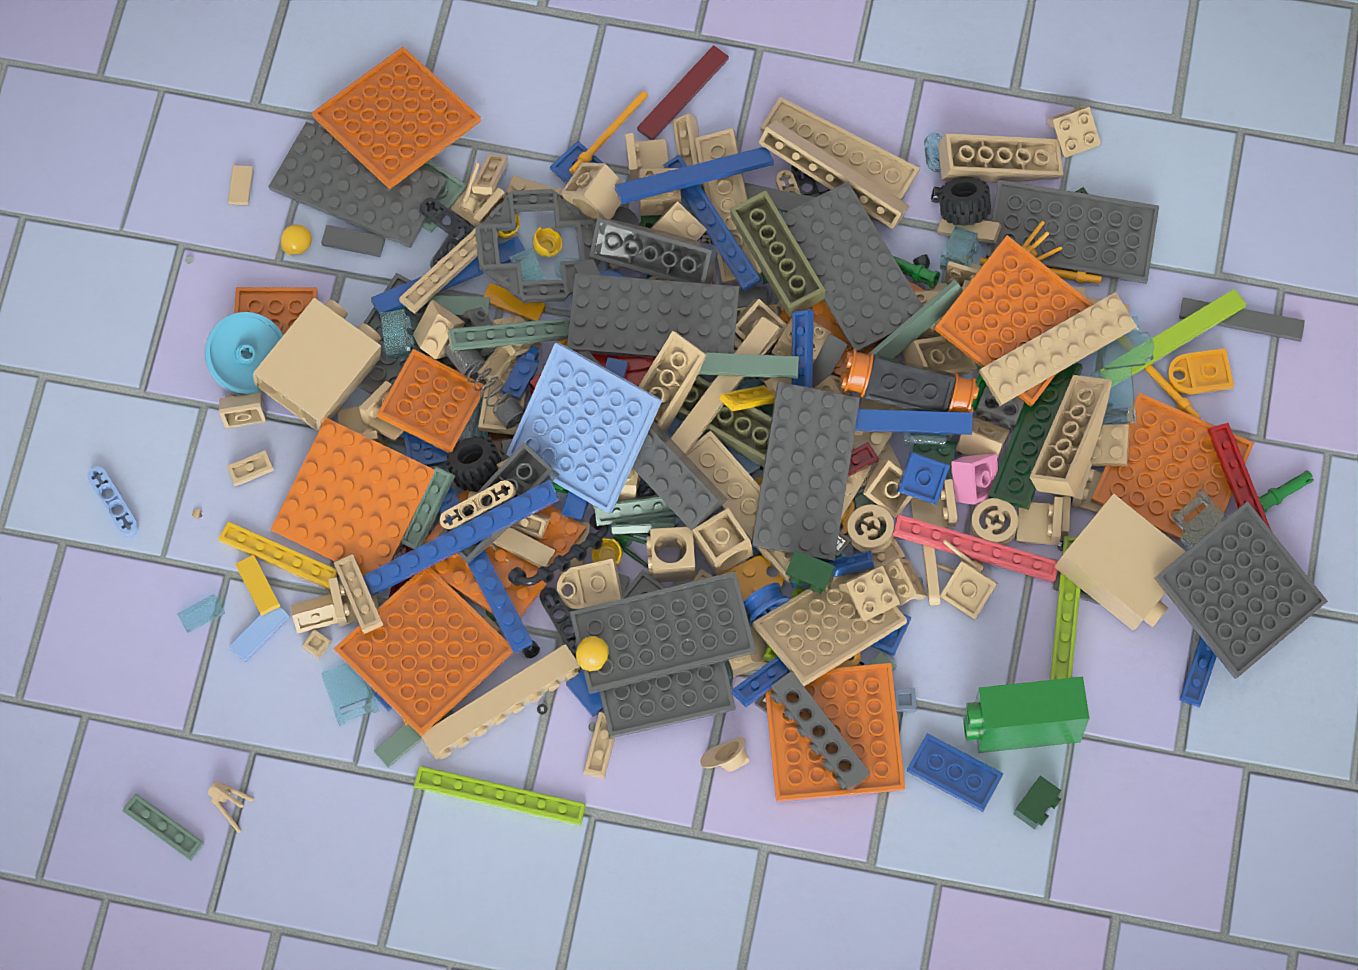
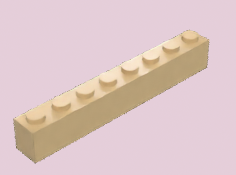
M776 120L766 127L758 142L830 190L849 182L865 211L891 229H894L902 221L910 207Z
M565 644L432 726L422 735V741L435 761L439 758L445 759L455 748L466 746L474 736H482L488 731L487 728L494 724H501L511 713H519L527 703L538 701L543 693L548 690L550 692L554 691L564 680L574 678L580 671V666Z

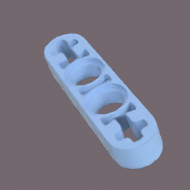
M101 467L92 468L88 472L89 482L119 531L126 537L135 535L138 531V524L108 474ZM97 473L101 475L104 484L100 485L94 475ZM112 489L114 491L113 495L110 498H104L102 496L104 490ZM121 505L124 507L123 512L118 515L113 514V508ZM126 518L127 522L131 525L130 530L125 528L122 519Z

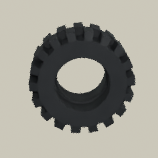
M954 178L951 181H947L939 190L940 213L942 218L948 223L962 226L974 225L975 223L982 222L991 213L989 186L985 181H980L979 178Z
M472 436L469 439L465 438L463 439L464 441L458 442L453 451L447 454L446 460L449 472L455 475L454 482L464 491L467 489L469 491L476 489L479 491L498 471L497 464L502 462L497 448L491 442V439H485L484 436H479L478 438Z

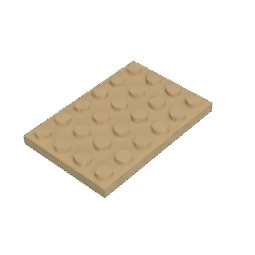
M865 570L833 578L828 593L822 592L820 595L807 589L753 622V627L786 667L795 674L803 686L907 623V618L896 606L863 622L849 592H841L839 584L865 572Z

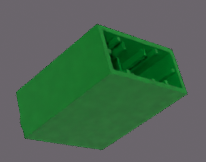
M1083 676L979 687L975 702L966 703L967 715L963 716L966 741L977 740L978 753L1080 743L1090 719Z

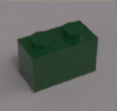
M1040 775L1016 807L1013 815L1033 829H1036L1038 825L1043 826L1049 817L1047 812L1050 808L1055 809L1062 800L1059 797L1062 790Z

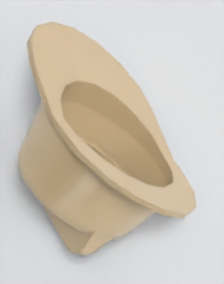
M737 737L729 742L710 748L701 757V766L704 768L721 766L726 771H734L747 764L750 759L744 748L745 739Z

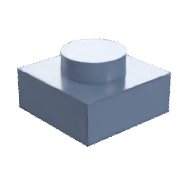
M915 688L894 690L897 713L915 712L917 710Z

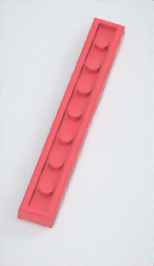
M900 514L897 515L892 536L956 554L943 543L944 540H947L970 559L1052 583L1056 580L1058 571L1054 567L1058 562L1056 560Z

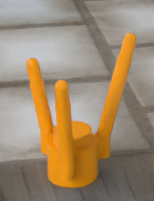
M1044 221L1040 222L1023 246H1021L1034 257L1037 255L1035 248L1049 235V232H1045L1034 244L1029 245L1044 225ZM1062 247L1053 249L1036 259L1041 261L1061 251Z

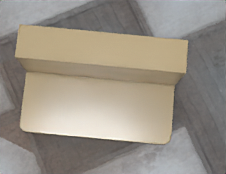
M331 594L290 605L297 634L338 623Z

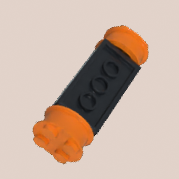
M853 348L852 352H847L845 359L847 369L846 372H842L839 383L841 388H843V393H846V391L859 393L860 397L864 396L866 399L915 411L973 413L971 404L973 399L977 398L979 391L976 379L973 377L971 380L960 378L957 373L941 371L873 353L866 355L856 352L855 348Z

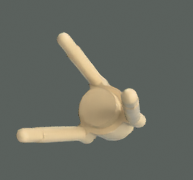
M479 162L475 165L459 205L460 209L470 214H473L478 207H482L488 195H485L478 202V197L471 194L472 185L480 165Z
M947 540L943 541L948 548L966 563L980 572L984 570L985 567L981 562L968 558ZM936 563L937 568L954 574L955 569Z
M216 781L208 791V795L212 797L211 802L218 807L229 823L240 833L241 829L220 802L224 803L230 800L242 808L243 804L232 797L231 793L251 802L254 801V798L232 788L227 783L222 784L220 781Z

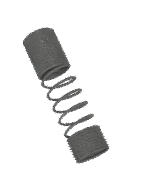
M449 343L445 348V354L464 377H467V381L474 383L473 388L476 391H480V397L487 399L486 405L493 407V414H495L501 424L506 429L519 424L525 410L515 398L507 400L511 396V392L500 397L494 405L488 404L489 398L502 391L505 386L504 384L496 387L488 397L482 396V391L492 386L498 380V376L491 378L482 389L475 388L476 382L483 380L491 373V368L482 372L475 381L469 380V376L475 374L485 364L484 359L477 350L451 351ZM487 371H489L485 376H483L482 378H480L484 373H486ZM495 379V381H493L490 385L486 386L489 382ZM501 386H503L499 391H497L496 393H494L498 388H500ZM506 395H508L504 400H502L501 402H499L503 397H505ZM501 404V405L497 408V410H496V412H495V411H494L495 407H496L497 405Z

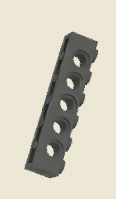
M792 671L771 685L772 693L770 696L776 704L780 703L784 707L783 713L789 721L794 720L798 726L796 729L802 738L807 737L811 743L809 746L814 754H820L824 760L822 763L827 771H833L837 776L835 780L841 789L846 788L850 792L870 777L869 770ZM789 695H796L799 700L796 703H790L786 698ZM806 711L812 717L809 720H803L799 716L800 713ZM820 728L825 734L822 737H816L813 735V730ZM833 745L838 751L835 754H829L826 751V747ZM846 762L851 768L848 771H842L839 768V764Z

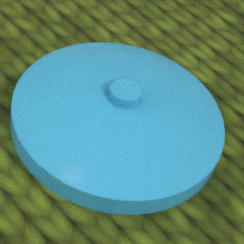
M240 312L225 317L211 330L205 344V362L208 371L220 386L230 392L241 395L263 392L254 386L253 372L283 337L282 332L271 320L256 313Z

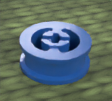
M771 583L758 589L743 602L746 613L749 616L748 622L751 626H753L754 621L790 600L788 596L781 593L779 583Z

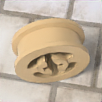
M991 498L977 505L973 511L971 530L974 537L1002 545H1007L1014 539L1017 532L1018 515L1015 508L1009 502ZM988 513V518L986 517L985 529H983L979 521L983 515ZM1004 517H1006L1010 526L1005 532L1001 533V530L1004 528Z
M864 505L857 508L849 517L848 537L851 540L852 546L859 552L872 551V555L885 551L893 542L894 521L891 514L883 507ZM864 521V524H861L862 535H858L856 529ZM880 524H883L886 527V531L878 538V535H881Z

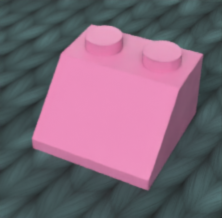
M997 454L964 456L951 461L955 502L977 504L989 499L988 495L998 472Z

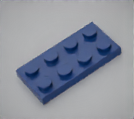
M928 733L906 771L981 812H984L1004 774Z

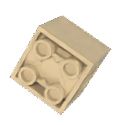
M581 163L560 194L581 211L580 213L588 219L597 220L598 217L611 219L621 204L615 191V185L623 182L605 163Z
M729 508L692 529L696 546L716 576L724 574L753 556L751 540Z
M688 527L650 529L651 536L646 537L649 575L653 576L658 582L694 580L696 576L693 531ZM666 547H677L685 553L684 557L675 563H666L657 557L659 551Z

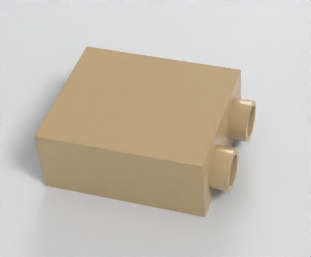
M313 298L253 372L254 386L319 432L326 418L332 420L380 360L381 345L378 342L381 337L373 328L364 323H361L356 328L346 321L345 318L348 316V313L335 301L329 299L323 304L316 298Z
M1113 494L1065 551L1054 567L1134 631L1143 620L1153 627L1169 608L1160 601L1165 591L1154 577L1186 551Z

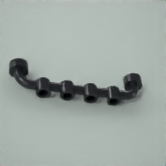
M594 513L590 517L589 524L594 529L599 530L598 532L588 534L585 541L581 544L572 545L569 552L565 555L556 556L553 563L549 566L540 567L536 575L527 578L526 572L516 567L510 571L508 580L515 586H532L540 581L550 583L554 579L553 572L558 569L566 572L571 566L569 561L574 558L582 561L587 555L586 550L592 547L597 550L602 546V539L609 530L608 524L597 526Z

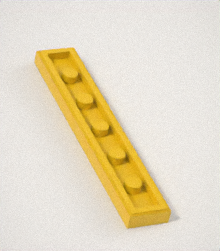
M229 521L218 538L224 544L251 556L254 555L260 560L330 591L328 579L338 578L339 576L335 568Z

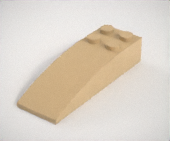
M946 133L938 143L942 181H951V179L960 177H973L985 182H998V180L1020 182L1063 177L1058 139Z
M672 331L638 386L662 400L654 421L665 433L686 399L707 355L675 331Z
M1073 375L1030 475V479L1037 491L1076 496L1101 430L1112 385L1110 379Z

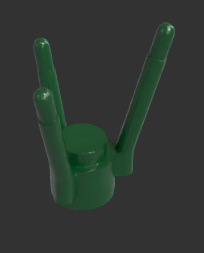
M649 533L613 535L612 539L620 544L623 552L648 568V564L627 549L626 546L629 547L632 541L647 544L646 540L634 536L646 538L651 536Z

